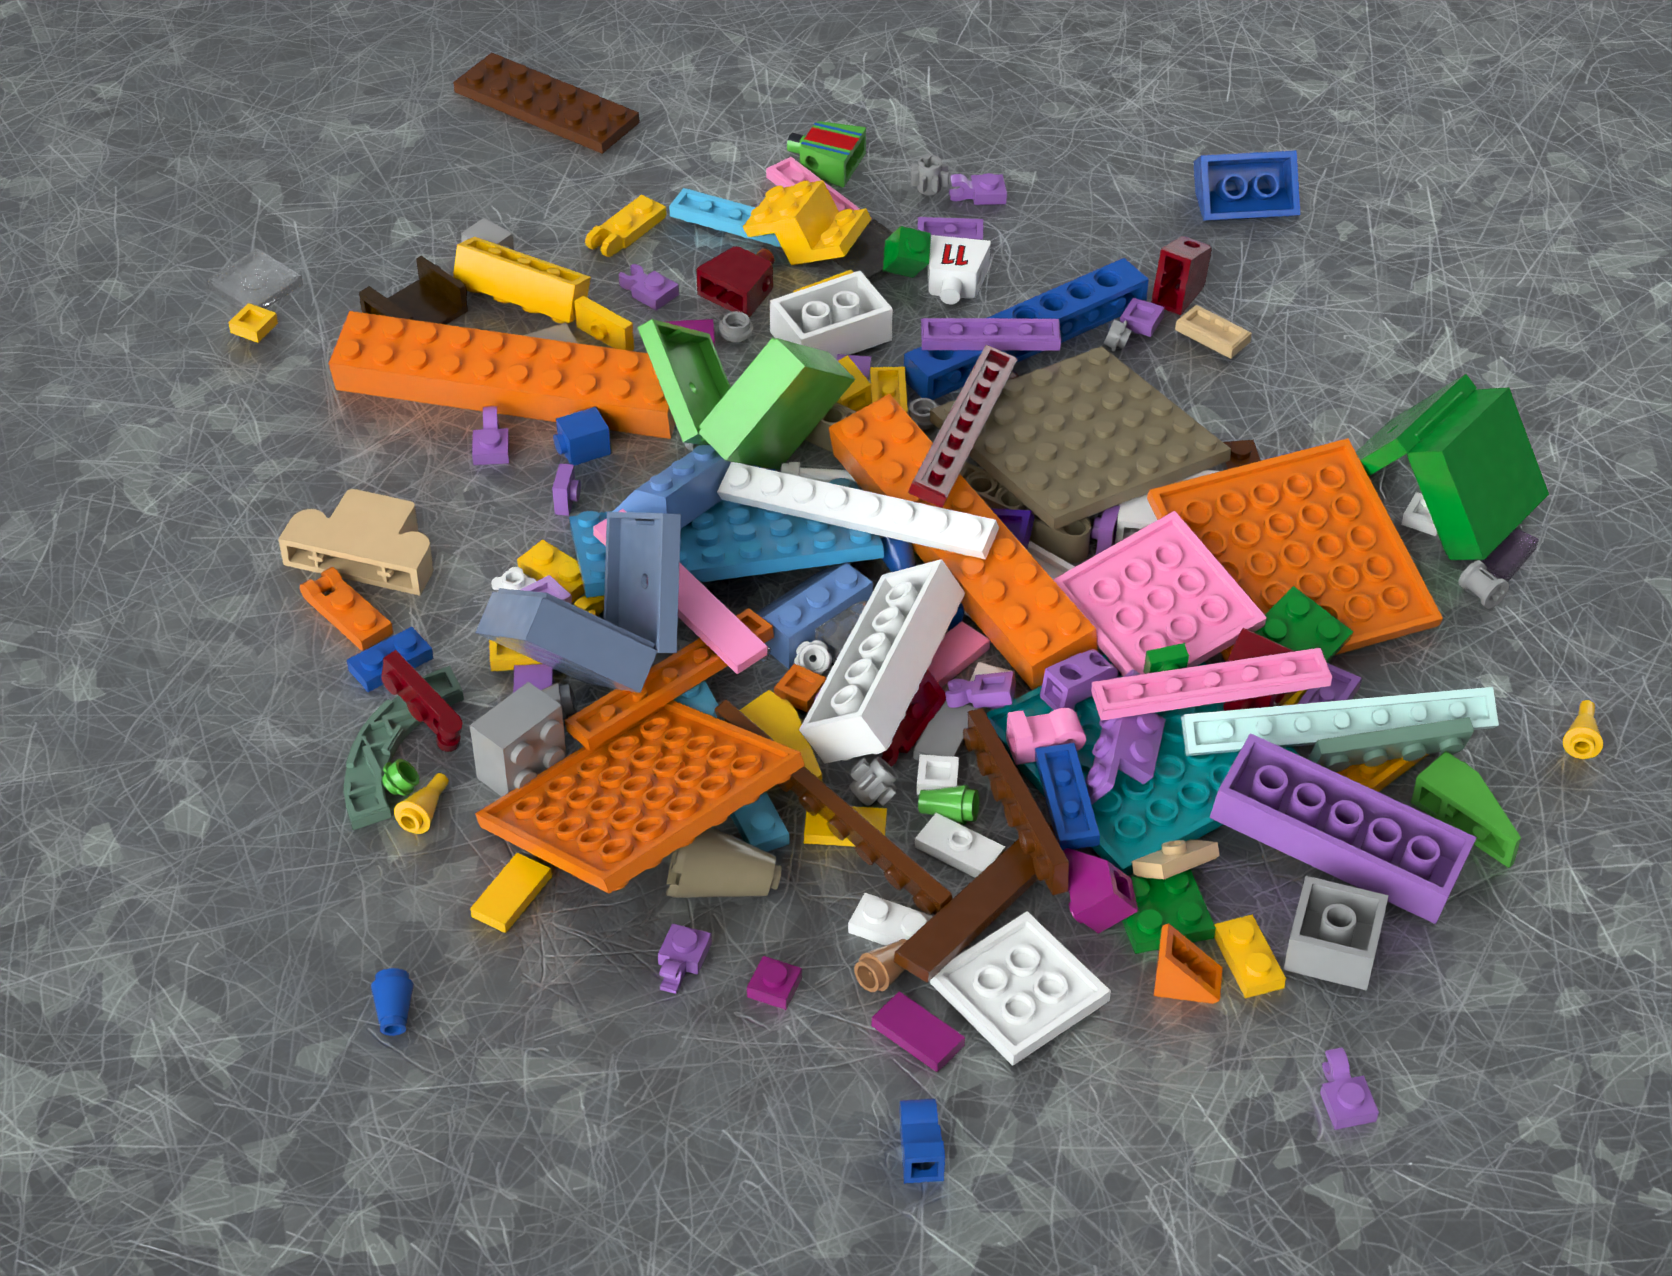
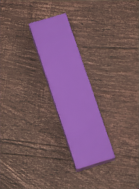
M923 318L921 319L922 350H983L985 345H988L998 350L1060 351L1059 319Z

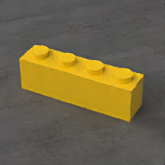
M472 237L457 244L453 277L461 280L469 292H482L491 295L497 302L513 303L522 306V309L526 312L545 314L550 316L554 322L568 324L576 320L574 304L576 299L582 295L588 298L590 276L477 237Z

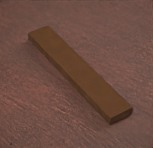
M1049 825V827H1050L1052 833H1053L1054 836H1055V833H1054V830H1053V826ZM1019 839L895 951L894 962L928 983L1038 880L1033 866V859L1030 853L1025 854L1022 851Z

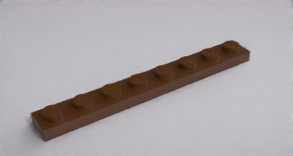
M727 699L715 708L718 719L774 741ZM802 767L793 773L786 782L777 784L783 791L788 792L792 790L799 796V802L812 816L820 814L828 821V828L838 839L843 841L847 837L856 846L855 850L862 860L869 865L876 863L884 870L885 878L897 890L902 888L907 890L913 896L912 899L916 906L923 913L929 915L933 913L936 915L953 899L951 892L806 767Z

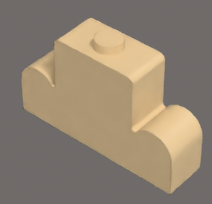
M357 489L346 491L330 518H326L323 512L316 509H306L296 513L279 537L283 565L316 573H322L326 569L334 567L343 579L419 596L434 570L429 538L425 534L418 532L415 504L412 501Z

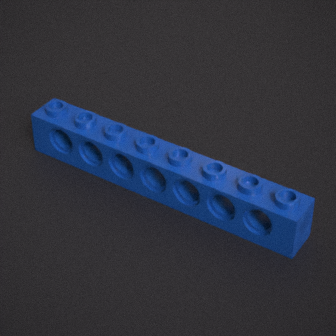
M1122 258L987 318L1059 319L1062 343L1121 317L1132 298L1147 301L1149 279L1125 258ZM922 347L904 354L906 383L921 398H929L931 400L940 398L964 386L983 350H922ZM1000 350L1016 357V363L1042 352L1041 350Z

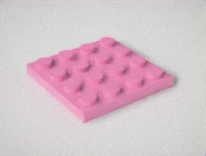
M1175 511L1053 579L1096 628L1098 647L1123 677L1132 669L1140 673V675L1144 674L1146 651L1185 643L1189 654L1187 668L1198 666L1235 644L1243 628L1255 632L1265 626L1267 619Z

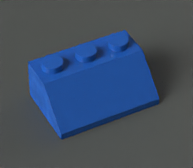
M1297 150L1201 155L1193 161L1195 194L1203 221L1300 216Z

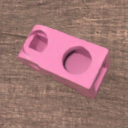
M1059 708L1049 714L1026 717L1023 710L1008 713L1006 741L1015 765L1036 762L1035 748L1075 743L1076 750L1078 751L1085 745L1086 735L1077 713L1073 709Z

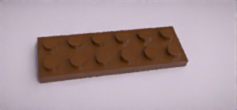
M492 52L453 82L455 93L601 154L640 123L639 112Z

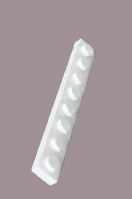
M735 462L730 463L717 491L722 500L985 560L999 530L997 521L994 519Z

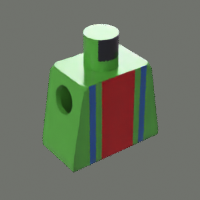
M818 121L814 123L806 136L792 132L787 141V151L800 154V164L821 180L845 187L866 154V127Z

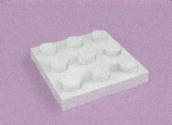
M1028 911L956 956L930 980V984L1012 1066L1109 1002L1111 990Z

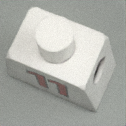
M931 235L930 258L927 265L928 292L931 295L940 296V299L949 305L956 304L960 298H976L989 271L991 241Z

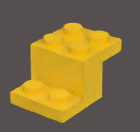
M823 180L810 183L809 181H802L794 186L784 188L783 186H775L768 190L765 194L766 197L760 205L752 210L751 216L743 225V229L748 237L775 233L790 264L797 265L845 257L871 221V217L866 208L859 210L845 209L839 212Z

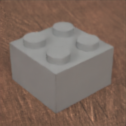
M530 682L524 684L470 725L477 779L500 796L506 795L515 788L520 789L537 777L538 774L567 757L562 705Z
M1305 876L1289 939L1284 970L1367 990L1389 895Z

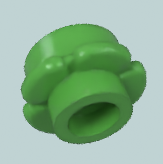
M397 759L394 763L388 762L383 767L385 772L382 778L383 784L394 795L409 796L414 791V787L419 783L417 771L404 759Z

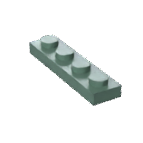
M1470 717L1320 739L1317 740L1309 759L1329 770L1339 772L1351 765L1365 763L1366 766L1373 767L1381 765L1387 760L1397 758L1413 761L1430 753L1441 752L1443 754L1446 751L1452 755L1464 749L1474 733Z

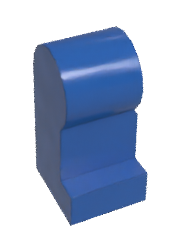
M936 1099L900 1101L899 1117L904 1184L944 1181L945 1150L941 1136V1127L938 1125ZM935 1162L931 1168L926 1170H920L912 1166V1163Z

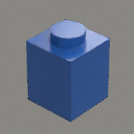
M596 406L556 418L557 434L553 435L554 445L558 454H564L571 465L575 466L611 454L609 427Z

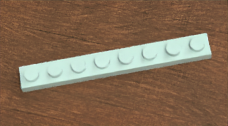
M1493 687L1184 714L1181 717L1186 756L1240 751L1250 733L1279 747L1314 745L1320 739L1470 717L1474 730L1490 729L1499 726Z

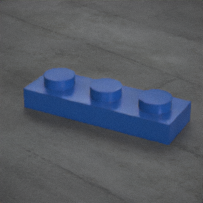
M1075 743L1035 748L1036 765L1055 837L1061 849L1099 846L1100 834Z

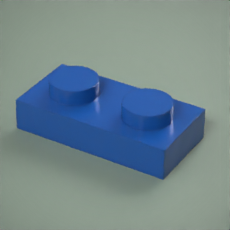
M410 627L347 659V666L349 672L367 692H370L383 685V659L394 650H397L413 668L434 659L432 647L413 627Z

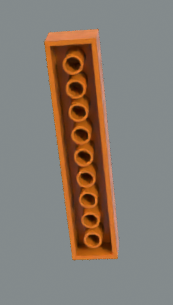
M349 311L328 363L335 388L340 391L483 411L485 406H497V414L556 422V418L596 406L609 430L671 439L676 424L648 353Z
M891 394L880 398L828 427L834 456L864 491L936 506L908 493L911 483L933 442ZM960 474L943 508L997 521L999 530L986 560L912 543L913 550L924 563L941 559L944 561L965 592L961 603L966 613L1030 689L1034 690L1042 686L1045 668L1078 653L1092 649L1098 651L1096 628Z

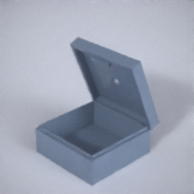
M607 512L604 619L549 593L499 588L498 592H492L475 633L586 684L641 693L656 654L677 653L681 514Z

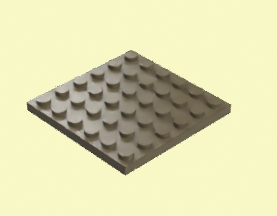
M1101 346L1008 380L969 456L1051 529L1056 530L1144 495L1150 489L1169 485L1230 460L1231 448ZM956 400L930 409V422L939 430Z

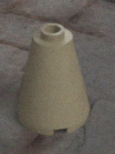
M710 827L695 837L691 844L678 848L672 853L667 878L669 887L666 890V896L674 898L767 896L770 889L777 890L782 866L775 864L776 856L721 830Z

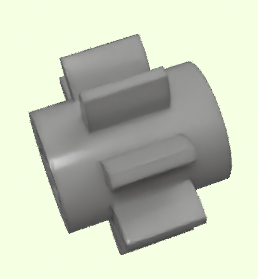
M935 155L920 157L918 164H911V186H917L918 191L924 195L939 193L941 186L948 187L949 165L942 164V160Z
M863 757L851 769L852 773L850 776L854 780L849 787L854 795L867 806H871L876 800L884 806L896 794L898 788L893 783L898 779V775L882 758L876 757L870 763Z

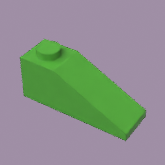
M1445 751L1417 776L1411 803L1433 818L1477 837L1474 842L1475 846L1510 868L1515 862L1521 840L1520 835L1480 774L1467 763L1460 761Z

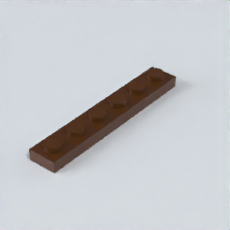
M983 708L968 711V728L963 730L966 748L969 752L974 751L977 756L979 771L982 776L989 778L995 801L1002 802L1008 825L1011 828L1015 827L1018 831L1022 851L1025 854L1030 853L1038 880L1045 881L1052 896L1068 892V859Z

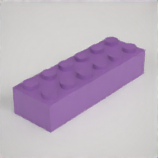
M1251 733L1221 784L1210 814L1211 819L1355 887L1389 895L1387 902L1434 924L1437 923L1477 838Z

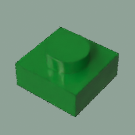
M1185 643L1146 651L1144 674L1187 668L1189 654Z

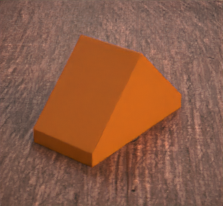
M1169 923L1163 925L1157 958L1154 996L1211 1004L1219 1002L1223 967Z

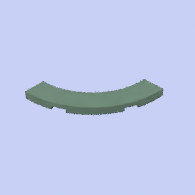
M450 666L423 676V679L449 706L464 700L463 690ZM399 695L392 701L386 700L369 717L355 738L347 757L344 797L348 818L353 830L391 818L390 808L385 797V786L382 781L385 774L383 767L386 763L391 762L403 740L414 728L422 723L411 715L407 703Z

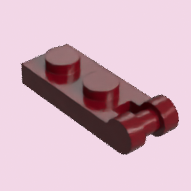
M397 650L384 657L382 682L386 689L393 695L398 694L407 703L411 715L419 722L424 721L437 735L436 742L439 749L445 752L456 750L460 744V734L463 725L460 716Z

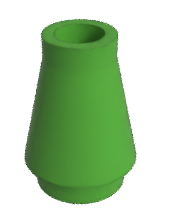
M968 785L921 790L918 799V810L921 814L933 816L935 813H938L956 823L965 825L967 821L975 822L977 820L980 803L979 792L977 789H970Z

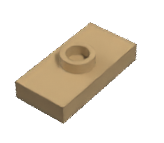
M1195 305L1176 321L1175 328L1176 331L1230 359L1251 342L1252 335L1251 332L1198 305Z
M1191 839L1188 841L1175 840L1165 842L1161 845L1162 850L1133 860L1132 867L1133 873L1137 877L1164 880L1216 859L1220 856L1218 842Z

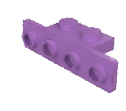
M1132 669L1124 677L1140 675V673ZM1156 713L1102 721L1100 719L1099 725L1102 729L1092 751L1093 755H1095L1094 763L1085 780V783L1088 785L1087 790L1091 804H1094L1113 788L1118 769L1143 785L1153 778L1166 719Z

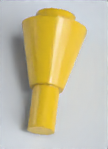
M1584 700L1580 703L1578 716L1563 737L1565 751L1579 759L1593 758L1603 748V740L1594 718L1595 704L1590 700Z
M437 773L426 787H423L395 806V819L404 830L415 834H423L429 830L439 796L449 784V780L444 774Z

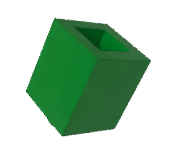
M900 226L885 240L883 271L914 278L929 264L931 233Z

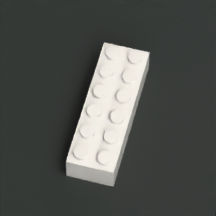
M942 559L887 573L880 577L799 729L824 764L840 760L847 761L854 757L872 753L879 754L886 751L891 745L892 738L900 722L904 719L906 710L913 696L918 691L919 684L927 668L931 665L932 658L944 639L945 633L965 595L964 590Z

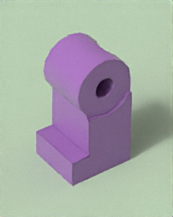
M1092 649L1078 653L1045 668L1040 698L1053 710L1059 708L1074 710L1075 704L1092 696V682L1117 678L1118 670L1097 650Z

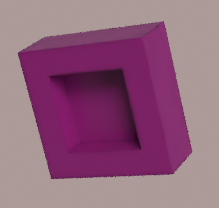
M763 956L747 985V997L786 1010L802 980V968Z

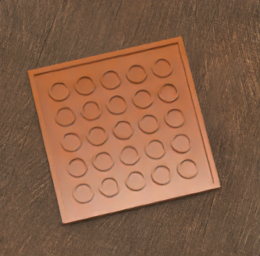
M1349 438L1150 489L1148 492L1147 500L1157 520L1175 511L1264 615L1294 586L1351 629L1353 634L1350 640L1337 654L1439 626L1443 620L1437 605ZM1235 644L1221 651L1225 662H1227Z
M672 700L591 751L583 746L538 774L537 777L520 789L515 788L475 813L481 828L609 894L612 891L624 888L629 883V880L646 869L656 867L662 862L664 857L678 848L691 844L695 837L710 827L723 823L736 810L744 805L754 803L761 794L773 786L786 782L793 773L804 767L805 764L801 752Z

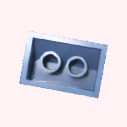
M711 445L697 446L692 452L673 462L671 466L658 475L651 477L649 481L634 490L612 512L624 509L626 512L681 514L682 529L722 500L717 491L731 462L725 461Z
M848 563L820 570L756 612V614L773 626L774 638L764 643L768 646L767 652L790 669L795 664L794 659L797 657L796 649L801 643L819 640L828 644L855 626L873 592V582Z

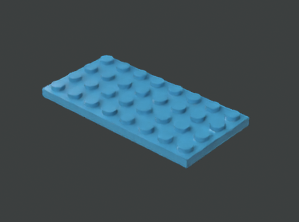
M837 478L829 482L859 490L856 482H851L845 478ZM721 500L680 530V563L700 582L884 558L883 543L879 535L726 500ZM584 511L577 516H569L571 534L586 598L603 596L605 591L606 546L594 536L593 526L605 520L607 512Z

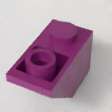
M1070 848L1063 850L1069 861L1068 889L1071 899L1069 909L1077 922L1084 923L1099 934L1138 912L1132 879L1107 860Z

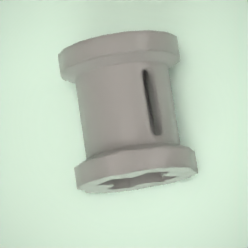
M1477 560L1462 572L1458 584L1464 590L1473 592L1481 599V604L1485 608L1490 609L1498 605L1506 596L1509 590V583L1505 579H1497L1486 570L1487 567L1483 562Z

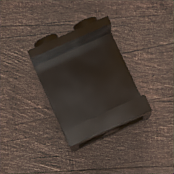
M419 256L416 258L419 280L388 298L370 286L360 291L359 297L362 313L446 325L468 312L467 289L461 280L455 279L437 264H433L423 256Z

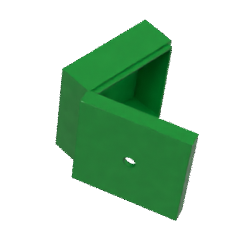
M1464 374L1391 419L1356 451L1368 476L1407 454L1444 551L1450 560H1484L1549 495L1510 388L1476 389L1477 387L1467 374Z

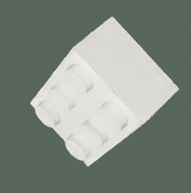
M857 271L770 300V333L774 338L827 351L837 359V354L851 355L892 341L893 309L861 271Z

